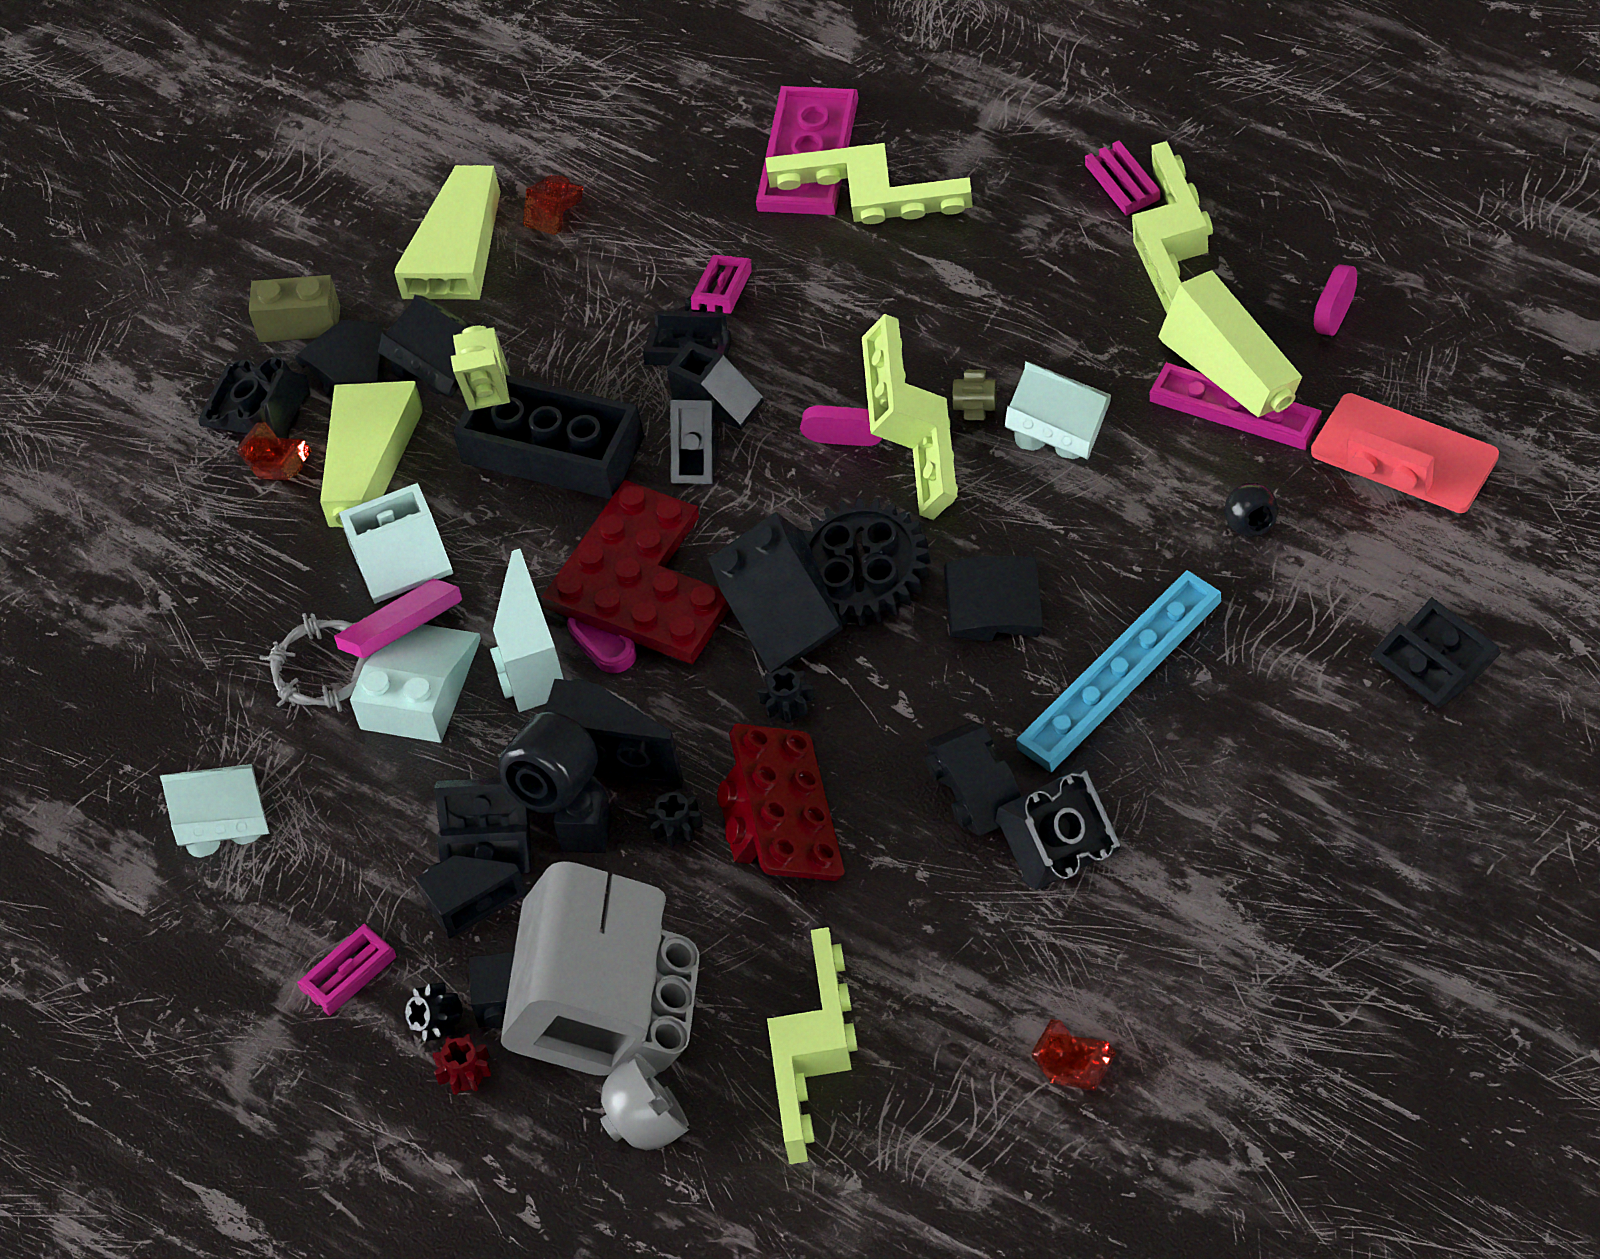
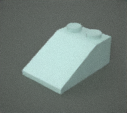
M517 549L511 553L493 627L498 646L491 648L490 652L505 699L513 696L518 711L522 712L546 704L554 679H563L555 646L521 549Z
M422 624L373 653L364 664L350 698L360 729L442 743L481 640L480 633Z

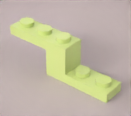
M1165 141L1152 145L1153 174L1168 205L1132 215L1133 242L1168 314L1178 286L1181 283L1178 261L1208 253V235L1213 234V227L1207 211L1201 212L1198 207L1199 197L1193 183L1187 184L1185 180L1186 172L1181 156H1174L1168 142Z
M885 143L765 158L770 188L778 187L782 190H791L798 188L801 184L813 182L821 185H831L838 183L841 179L848 178L854 222L862 221L864 224H877L883 222L885 218L899 216L904 219H917L923 217L925 213L940 211L944 214H957L964 211L965 208L973 207L970 177L890 187Z
M884 314L862 337L870 431L872 435L913 449L919 515L934 520L946 507L955 501L958 492L955 480L954 452L951 444L947 399L905 383L906 374L903 369L899 320Z
M472 326L464 329L462 334L453 335L456 355L451 356L453 372L469 411L510 403L505 375L510 376L509 369L494 327L487 329L485 326Z
M829 927L811 930L822 1010L767 1019L784 1143L789 1164L808 1162L806 1143L815 1142L810 1114H801L800 1102L808 1101L805 1077L852 1070L849 1052L858 1051L854 1024H845L843 1012L852 1010L847 983L838 984L837 972L845 971L841 943L832 945Z

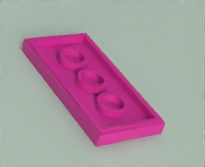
M781 86L765 158L848 148L859 99L857 89ZM765 159L756 199L757 211L835 215L842 179L838 183L831 185H821L813 182L801 184L798 188L791 190H782L778 187L770 188Z

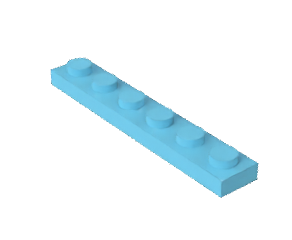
M1186 570L1016 739L1017 750L1049 772H1052L1221 603V591Z

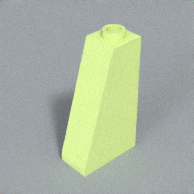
M455 165L395 268V277L402 299H414V294L428 299L480 300L500 197V188L494 166Z
M1213 270L1180 283L1158 336L1160 340L1257 417L1274 410L1275 412H1281L1289 407L1295 400V392L1302 376Z
M415 381L334 385L320 499L329 527L343 528L339 512L384 496L422 414L423 406Z

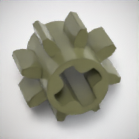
M986 370L964 371V379H954L953 410L964 411V420H984L986 418V411H996L997 381L996 379H986Z

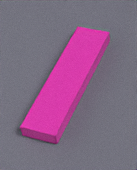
M1167 362L1149 392L1150 402L1302 450L1307 449L1322 420V410L1293 402L1281 412H1275L1274 410L1257 417L1204 374Z

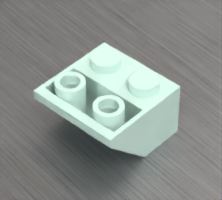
M418 483L339 512L349 545L374 604L417 588L433 578L438 580L453 574L432 514Z

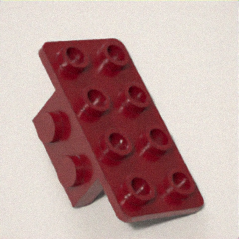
M735 724L731 728L729 736L736 764L725 780L720 783L717 791V802L722 807L726 824L725 836L731 846L734 862L751 864L758 855L762 871L769 875L838 881L844 874V867L810 735L798 730Z

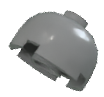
M637 1053L620 1064L607 1077L601 1094V1102L606 1115L600 1118L607 1133L616 1142L624 1138L635 1148L643 1150L659 1149L689 1130L687 1128L689 1123L668 1086L663 1088L654 1078L658 1073Z

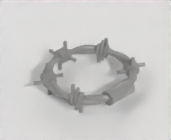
M306 613L302 614L304 624L294 628L279 645L277 641H274V647L271 649L269 656L260 655V660L270 661L274 684L278 690V696L282 698L276 705L280 707L285 702H291L292 706L296 704L327 705L328 708L336 706L338 712H341L342 706L340 701L352 695L362 668L370 656L365 659L359 657L351 678L352 683L336 691L333 689L328 691L326 685H323L322 692L324 696L317 698L298 693L297 689L293 687L299 681L297 678L290 683H285L279 675V671L282 670L281 665L285 663L286 656H296V653L286 652L288 645L308 634L310 639L314 638L313 634H316L317 638L321 639L320 629L331 627L344 631L356 624L344 620H317L314 614H311V618L308 619Z

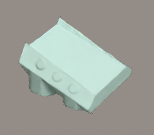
M1025 361V369L1010 406H1007L1005 427L1014 431L1015 442L1022 449L1034 451L1048 444L1055 447L1056 453L1061 457L1069 459L1082 457L1088 460L1110 404L1111 395Z
M252 764L160 775L171 827L177 845L186 846L191 855L199 858L211 855L218 849L220 841L231 839L237 844L244 845L256 841L261 835L270 834Z

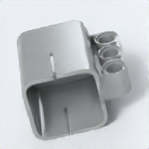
M574 862L552 864L546 869L522 903L501 1035L502 1045L506 1049L521 1055L593 1075H610L620 1064L636 1053L642 1056L657 1073L665 1071L685 1050L690 1039L699 966V951L696 945L683 935L662 930V914L666 902V896L663 891L652 885L615 874L610 876L603 931L600 932L608 872ZM663 1000L666 1001L671 1007L667 1006L663 1002ZM657 1040L662 1042L666 1048L662 1047Z

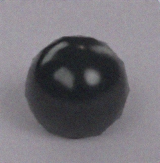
M1244 483L1235 488L1227 497L1224 507V514L1230 528L1245 537H1258L1269 531L1276 523L1279 511L1272 491L1258 483Z

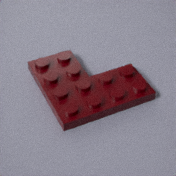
M624 480L541 596L542 605L545 609L569 618L571 617L613 635L627 637L637 644L690 664L695 662L731 607L720 588L665 568L698 520V506Z

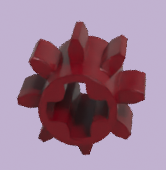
M466 1034L464 1038L450 1039L447 1037L441 1052H434L432 1055L438 1067L434 1071L438 1084L442 1085L450 1082L454 1095H457L460 1091L471 1089L475 1092L478 1091V1085L482 1081L483 1076H491V1070L488 1062H486L490 1057L486 1045L480 1044L474 1048L470 1034Z

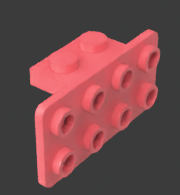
M1347 393L1342 396L1313 442L1311 455L1315 459L1451 511L1465 513L1470 508L1498 461L1499 450L1493 445L1356 394Z

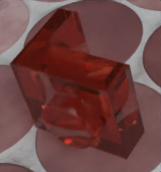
M549 175L542 181L527 188L523 225L552 235L560 233L563 211L582 201L583 186L569 183V179L564 176Z
M265 422L256 423L237 447L238 454L258 479L290 480L301 471L303 462L312 452L304 439L277 438Z
M1055 1019L1049 1021L1031 1053L1032 1058L1051 1083L1096 1091L1117 1054L1108 1041L1072 1036L1062 1021Z

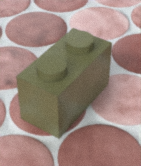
M331 275L256 280L251 282L249 314L259 342L318 338L339 322L340 303Z

